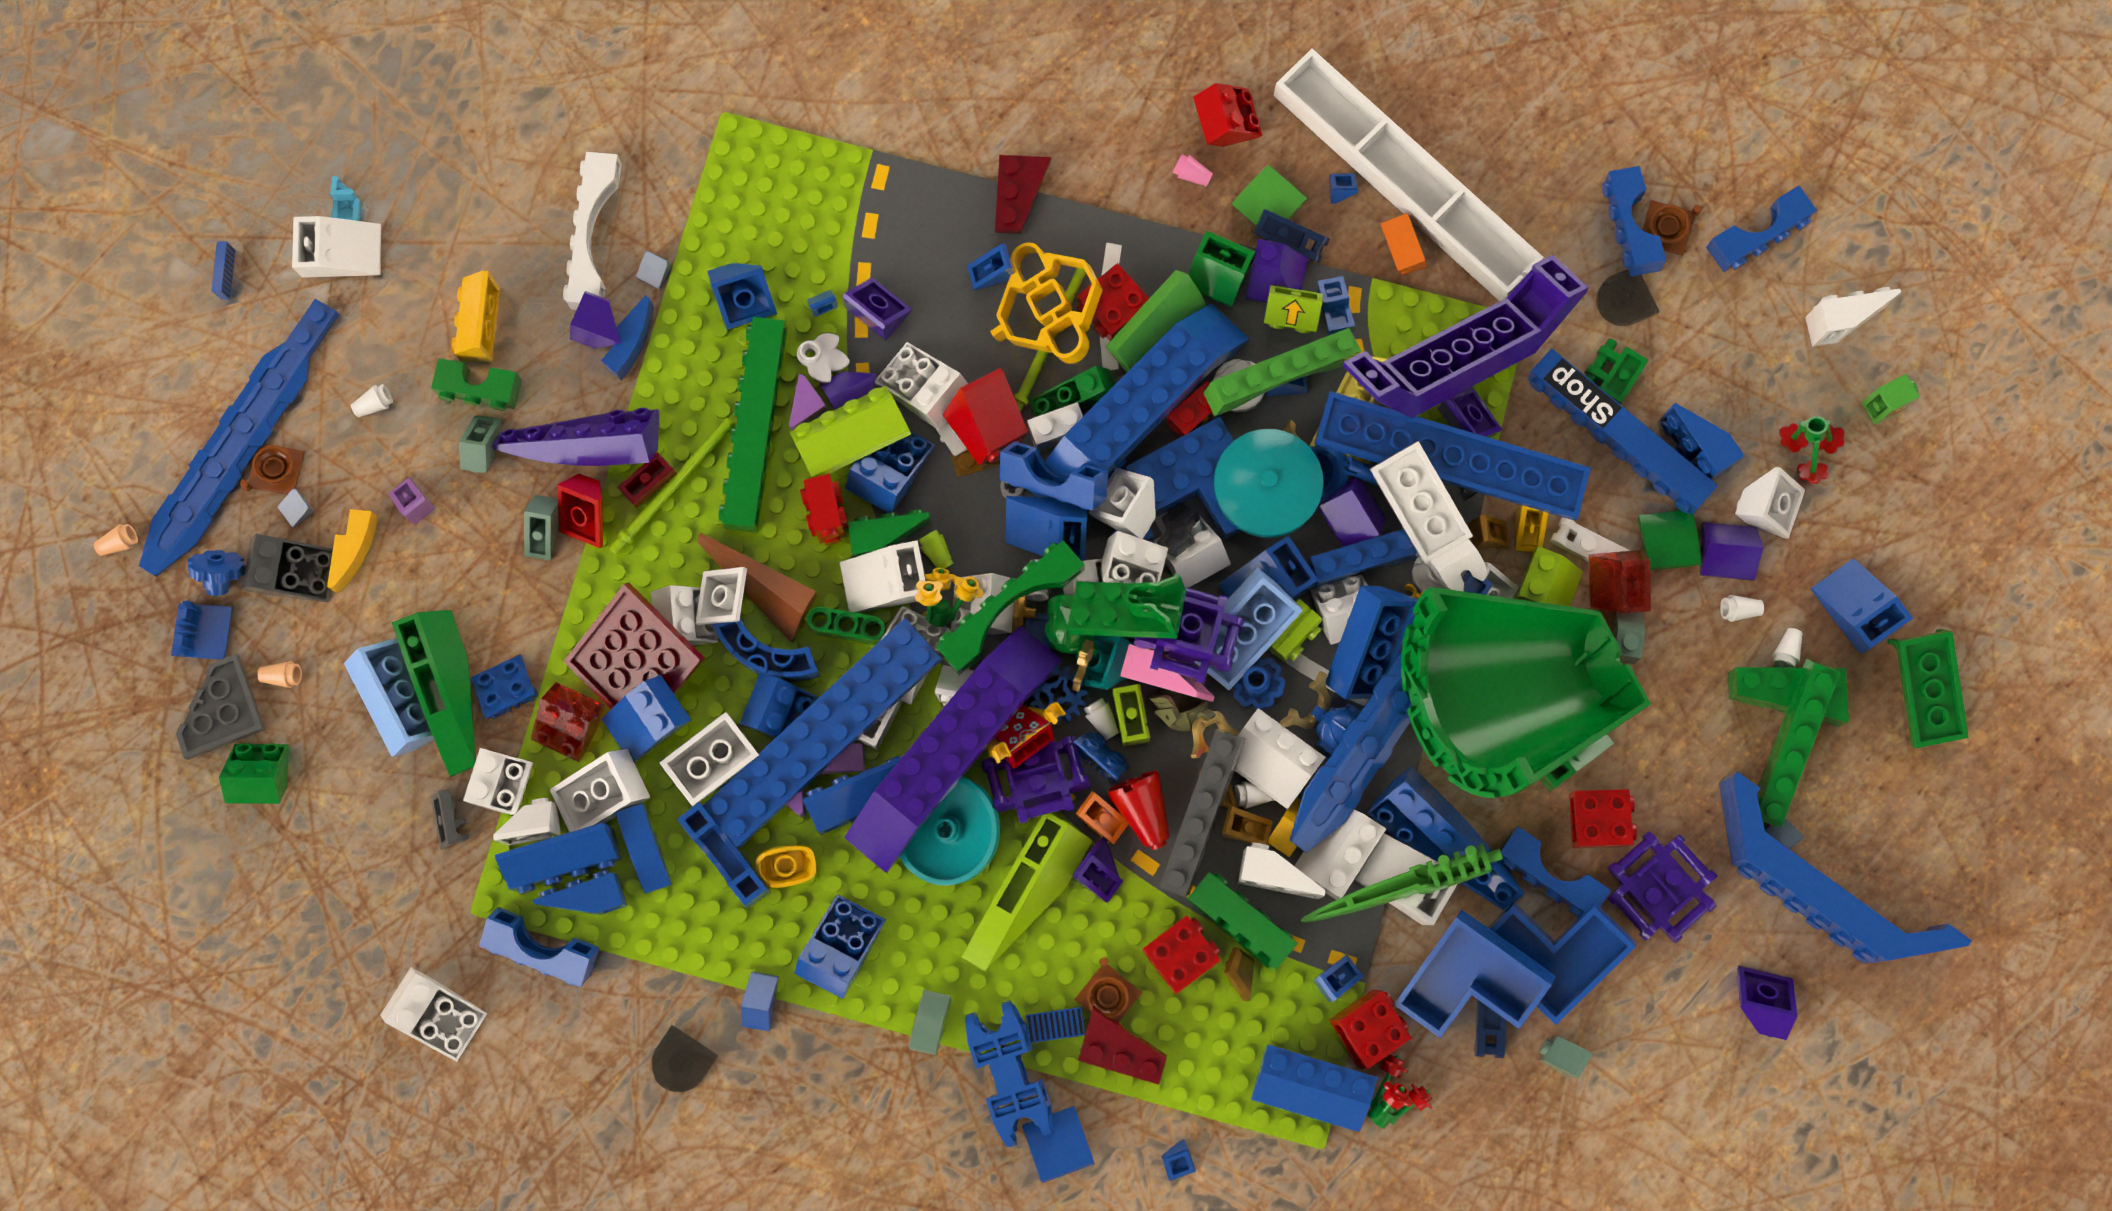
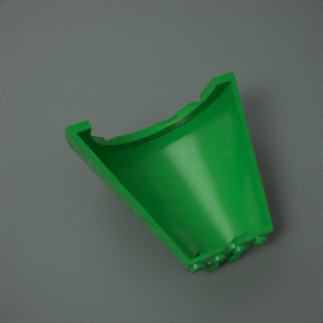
M1430 587L1423 592L1412 610L1415 615L1413 623L1406 626L1402 645L1401 676L1403 692L1409 691L1412 707H1409L1407 712L1412 727L1422 748L1435 767L1442 766L1450 775L1447 779L1470 794L1487 798L1517 794L1651 705L1630 664L1623 665L1621 663V648L1600 611Z

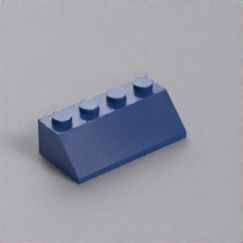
M1360 586L1329 669L1326 685L1344 699H1370L1373 695V689L1381 677L1388 673L1402 652L1406 626L1413 623L1415 615L1412 610L1418 599L1381 586Z
M599 823L495 855L496 862L509 890L518 891L519 894L532 892L535 890L536 885L545 883L546 886L561 883V878L572 875V878L589 874V869L599 867V870L616 866L615 861L622 860L614 828L605 823Z
M1266 1045L1251 1100L1360 1132L1371 1105L1378 1077L1272 1045Z

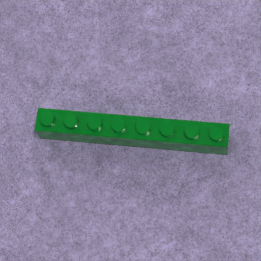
M753 317L752 325H747L746 341H749L748 350H744L742 355V366H745L744 376L740 375L738 382V391L741 392L740 401H736L734 416L738 417L737 425L732 427L730 436L731 443H734L733 452L728 453L726 464L730 472L729 478H725L723 482V494L726 495L725 505L721 504L719 509V520L722 521L725 529L758 532L787 334L785 320Z

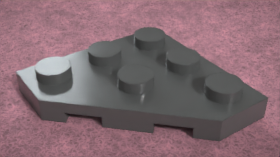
M234 654L209 665L205 673L207 676L188 708L190 710L183 724H180L176 732L184 759L190 760L265 730L240 655Z

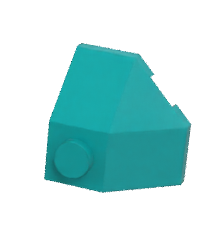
M1094 635V643L1097 645L1098 650L1097 654L1092 656L1091 661L1088 663L1083 681L1088 687L1108 690L1126 679L1120 675L1129 644L1136 645L1121 636Z

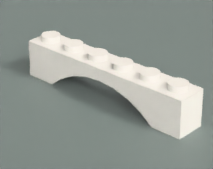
M586 152L585 161H581L580 175L583 178L582 185L577 187L579 208L574 211L573 216L576 231L575 235H571L570 249L573 253L572 260L567 262L569 283L564 286L563 290L564 301L567 302L571 310H577L585 291L603 298L605 297L606 287L593 263L591 238L594 224L601 208L609 197L619 189L622 163L617 154Z

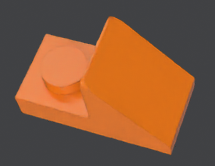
M1093 791L1076 812L1081 822L1092 827L1112 844H1115L1128 826L1124 817Z

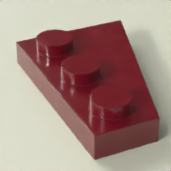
M999 155L995 233H1022L1038 190H1040L1043 183V178L1051 164L1052 157Z
M1093 1006L1078 1061L1159 1085L1167 1055L1140 1036L1136 1037L1124 1029L1122 1024L1116 1020H1111L1102 1014L1100 1009Z

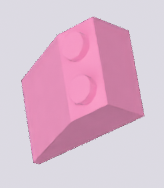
M1129 644L1120 676L1211 702L1214 701L1215 697L1201 683L1196 682L1195 678L1158 668V671L1150 669L1155 649H1143ZM1162 654L1163 658L1176 661L1175 659L1169 658L1168 655Z

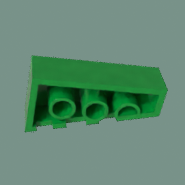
M1736 667L1728 672L1729 699L1786 713L1802 668ZM1834 668L1840 671L1841 674L1822 721L1837 727L1849 722L1846 668Z
M1209 872L1186 900L1271 972L1275 971L1298 943L1293 940V936L1285 929L1274 925L1271 922L1272 919L1261 909L1256 910L1249 905L1250 900L1241 892L1237 891L1234 893L1227 887L1229 883L1221 875L1215 873L1213 876Z

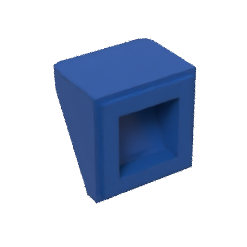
M831 290L807 299L814 317L838 307L836 298Z

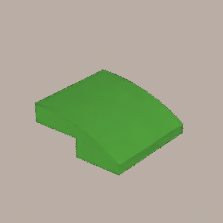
M1267 165L1241 192L1232 205L1256 225L1263 209L1286 219H1291L1308 198L1275 169Z

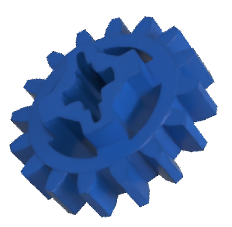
M1058 666L1048 678L1059 677L1058 681L1052 684L1043 683L1029 697L1034 699L1030 707L1046 709L1040 700L1039 694L1046 698L1049 706L1054 701V694L1051 692H1055L1059 685L1062 684L1061 695L1064 697H1060L1056 702L1060 706L1067 705L1071 707L1065 710L1066 714L1057 718L1058 722L1056 725L1060 724L1061 718H1064L1067 723L1070 722V714L1078 717L1080 712L1077 706L1084 707L1086 704L1080 699L1087 696V691L1080 689L1079 692L1075 691L1074 695L1068 689L1067 682L1069 681L1073 686V680L1077 673L1069 674V666L1064 671H1060ZM1082 681L1080 688H1082L1085 685L1084 681Z

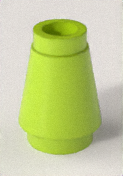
M935 530L918 540L921 544L919 548L937 568L946 569L954 564L943 534L940 535Z

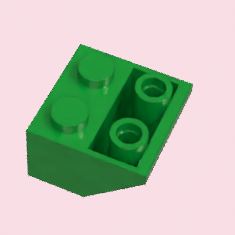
M1206 230L1188 275L1201 295L1232 308L1253 263L1255 251Z
M234 744L219 776L225 804H280L287 788L289 744Z

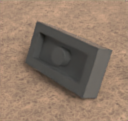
M450 789L439 790L431 796L441 850L448 848L452 844L465 842L469 839V834L460 835L456 833L457 827L467 824L466 820L453 819L456 811L455 799L453 796L451 797Z

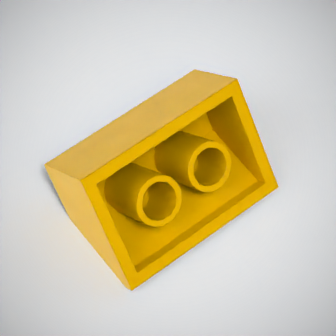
M480 271L463 277L462 286H459L457 290V299L460 302L459 312L456 311L454 317L457 333L456 337L452 338L451 347L452 352L461 362L492 363L500 287L488 271Z

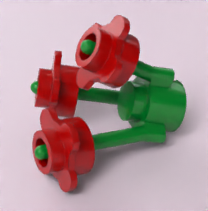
M1390 1054L1388 1058L1382 1059L1383 1062L1380 1069L1387 1073L1375 1098L1371 1101L1370 1106L1372 1108L1367 1113L1371 1121L1385 1129L1389 1123L1394 1125L1402 1115L1414 1106L1420 1111L1426 1107L1433 1108L1429 1102L1433 1099L1430 1095V1090L1425 1089L1423 1085L1418 1088L1411 1084L1413 1089L1408 1091L1400 1083H1395V1085L1390 1083L1392 1075L1401 1078L1403 1072L1408 1073L1409 1071L1403 1066L1405 1062L1400 1059V1056Z

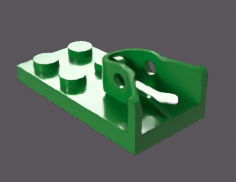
M1174 573L1173 577L1156 583L1077 581L1067 630L1070 635L1177 639L1186 594L1182 578L1179 574Z
M1937 629L1935 633L1901 640L1895 638L1888 639V644L1893 645L1897 650L1911 746L1913 748H1921L1969 738L1953 631Z

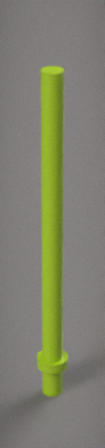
M1076 269L1065 292L1071 304L1086 275L1085 269ZM1037 351L1018 394H1014L1020 412L1023 406H1027L1029 402L1027 397L1049 352Z
M727 417L624 532L620 531L618 533V539L609 547L614 554L618 555L627 544L630 545L633 542L632 538L735 425L732 420Z

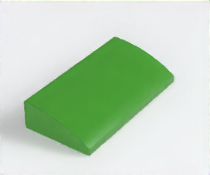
M1175 270L1105 346L1126 373L1177 322L1206 307L1200 291L1189 275Z

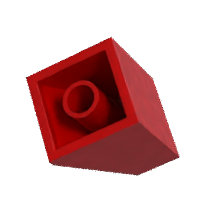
M1001 368L961 387L942 414L979 466L987 461L994 463L1000 459V451L1014 441L1023 444L1022 440L1028 433Z

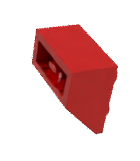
M1214 83L1193 97L1207 145L1225 147L1263 136L1249 88Z

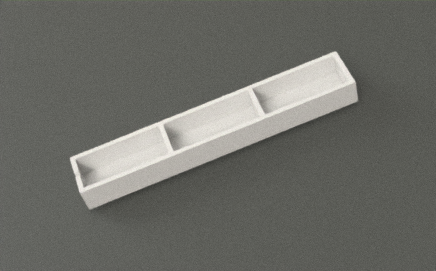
M1311 49L1276 83L1273 95L1396 208L1403 214L1408 213L1410 220L1499 301L1507 298L1531 271L1532 266L1543 260L1544 257L1315 50Z

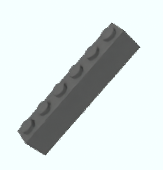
M1216 729L1160 883V888L1184 897L1190 895L1246 738Z

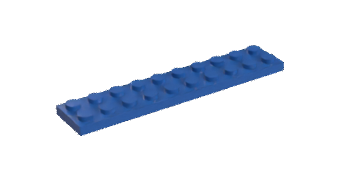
M1332 391L1328 393L1315 445L1380 463L1419 441L1436 473L1444 483L1576 521L1579 517L1591 467L1417 416L1410 418L1396 410Z
M904 618L759 753L757 758L740 770L712 796L703 807L737 847H742L943 660L942 657L912 624Z

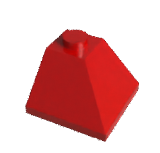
M578 473L557 484L559 532L601 548L603 547V516L600 481Z

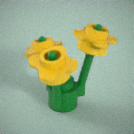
M935 568L932 573L925 574V579L928 581L921 580L917 582L916 588L918 593L915 594V600L927 606L926 620L931 625L944 627L948 624V621L955 620L956 613L964 601L972 602L975 597L982 598L984 592L979 588L977 579L972 576L966 578L956 577L954 574H949L947 569ZM951 581H954V584L957 585L955 594L958 600L951 609L949 602L943 599L941 594L942 590L950 589Z

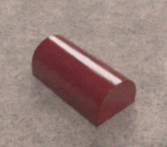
M657 452L650 463H644L617 488L637 508L677 472Z

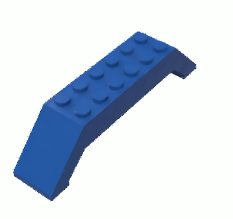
M1212 303L1177 322L1063 436L1045 461V465L1053 472L1062 476H1070L1072 472L1084 463L1107 470L1109 475L1214 368L1232 358L1250 338ZM1028 490L1034 497L1053 498L1047 495L1035 494L1033 491Z
M1739 772L1724 777L1720 781L1719 787L1731 863L1737 867L1736 871L1742 877L1748 880L1754 879L1760 884L1759 888L1764 893L1772 897L1776 895L1783 900L1782 905L1793 913L1799 912L1807 918L1805 920L1806 923L1817 930L1823 929L1830 935L1828 938L1840 947L1845 945L1853 951L1852 956L1864 964H1867V962H1883L1967 947L1972 942L1971 939L1949 923L1928 927L1924 932L1906 934L1765 832L1757 797L1760 787Z

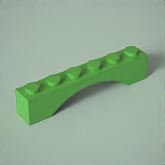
M1347 328L1213 380L1203 394L1214 416L1238 408L1261 394L1290 381L1342 367L1344 361L1358 355L1361 349L1350 328Z

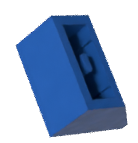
M759 674L739 724L775 739L819 697L778 677Z

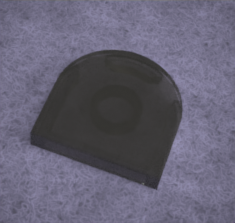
M1628 269L1608 277L1597 292L1596 305L1598 311L1605 320L1617 326L1633 325L1660 312L1642 275L1630 277Z
M671 1025L653 1053L652 1071L657 1083L666 1090L686 1092L697 1087L702 1082L719 1055L676 1026Z

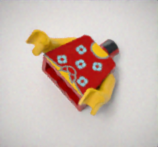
M1058 702L1050 704L1046 709L1022 705L988 746L990 757L994 758L997 764L1005 757L1009 765L1015 769L1054 740L1050 722L1055 725L1058 722L1057 718L1066 714Z

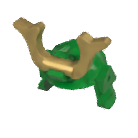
M1058 595L1048 601L1047 613L1049 621L1046 623L1045 632L1051 647L1059 650L1061 653H1077V665H1079V668L1073 680L1072 690L1079 692L1088 663L1091 661L1092 656L1097 654L1098 648L1094 643V635L1069 634L1067 626L1074 596Z

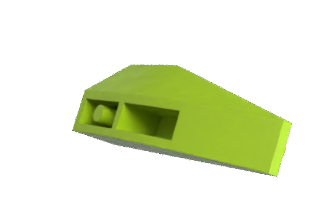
M1051 813L1042 815L961 958L986 972L1066 889L1093 840Z

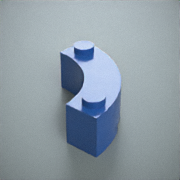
M741 617L736 622L713 624L718 637L732 656L743 666L758 675L764 674L778 677L786 682H800L821 677L809 646L789 650L769 647L749 633Z

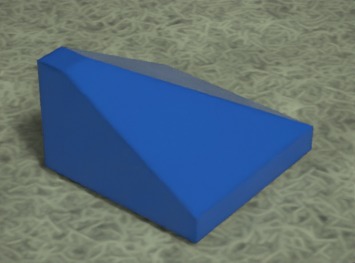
M1355 173L1329 174L1331 204H1336L1358 193Z
M1185 1139L1176 1143L1161 1156L1169 1181L1196 1172Z

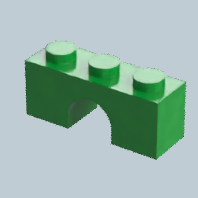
M438 358L431 389L438 395L439 399L454 402V399H460L471 406H480V403L488 404L490 408L499 411H506V408L515 409L522 381L516 372L490 367L488 377L483 383L470 385L468 382L470 369L464 362Z

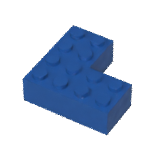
M1221 417L1126 466V471L1151 477L1154 480L1156 517L1198 495L1224 541L1242 532L1224 516L1218 506L1214 493V475L1217 463L1225 449L1234 441Z
M1514 901L1488 926L1490 930L1556 976L1552 986L1536 1006L1555 1025L1636 947V941L1595 902L1556 940L1543 930Z
M1461 909L1399 995L1394 1005L1439 1038L1442 1037L1471 996L1477 998L1520 1029L1552 986L1556 976Z

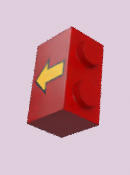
M1208 381L1202 384L1167 416L1166 424L1179 438L1205 425L1214 417L1203 394L1210 384Z

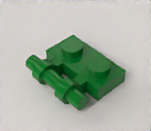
M1609 338L1604 346H1600L1596 353L1598 356L1592 365H1588L1584 373L1592 382L1595 380L1601 382L1600 388L1621 405L1649 360L1627 346L1621 354L1615 352L1614 349L1617 346V342ZM1607 361L1614 364L1609 373L1602 370Z

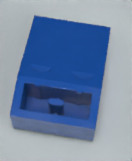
M1677 403L1673 404L1660 418L1662 422L1661 427L1667 436H1671L1676 443L1677 452L1711 480L1729 471L1745 457L1730 433Z
M910 430L911 435L857 460L850 468L845 489L883 511L893 513L932 453L935 444Z
M1006 496L1005 543L1045 556L1043 552L1048 546L1054 542L1058 545L1063 540L1081 561H1085L1087 510L1068 502H1060L1056 498Z
M1286 536L1226 578L1218 586L1229 599L1258 567L1295 600L1316 587L1319 580L1290 537Z
M1854 558L1810 588L1859 654L1871 649L1913 619L1898 597Z
M837 894L800 954L794 974L844 999L886 919Z

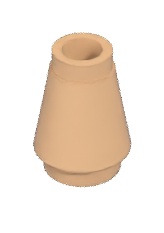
M119 524L95 541L94 548L100 556L132 549L134 544L138 542V537L131 525Z
M292 661L268 665L258 669V680L260 683L292 688L294 685H299L302 679L300 665L294 664Z

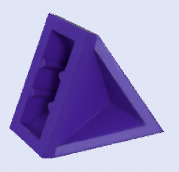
M585 291L570 324V340L594 349L621 344L610 300Z
M842 371L832 376L830 383L821 382L819 385L833 410H836L850 400L867 395L874 387L876 373Z
M1102 837L1073 874V879L1108 903L1123 880L1119 877L1108 841Z

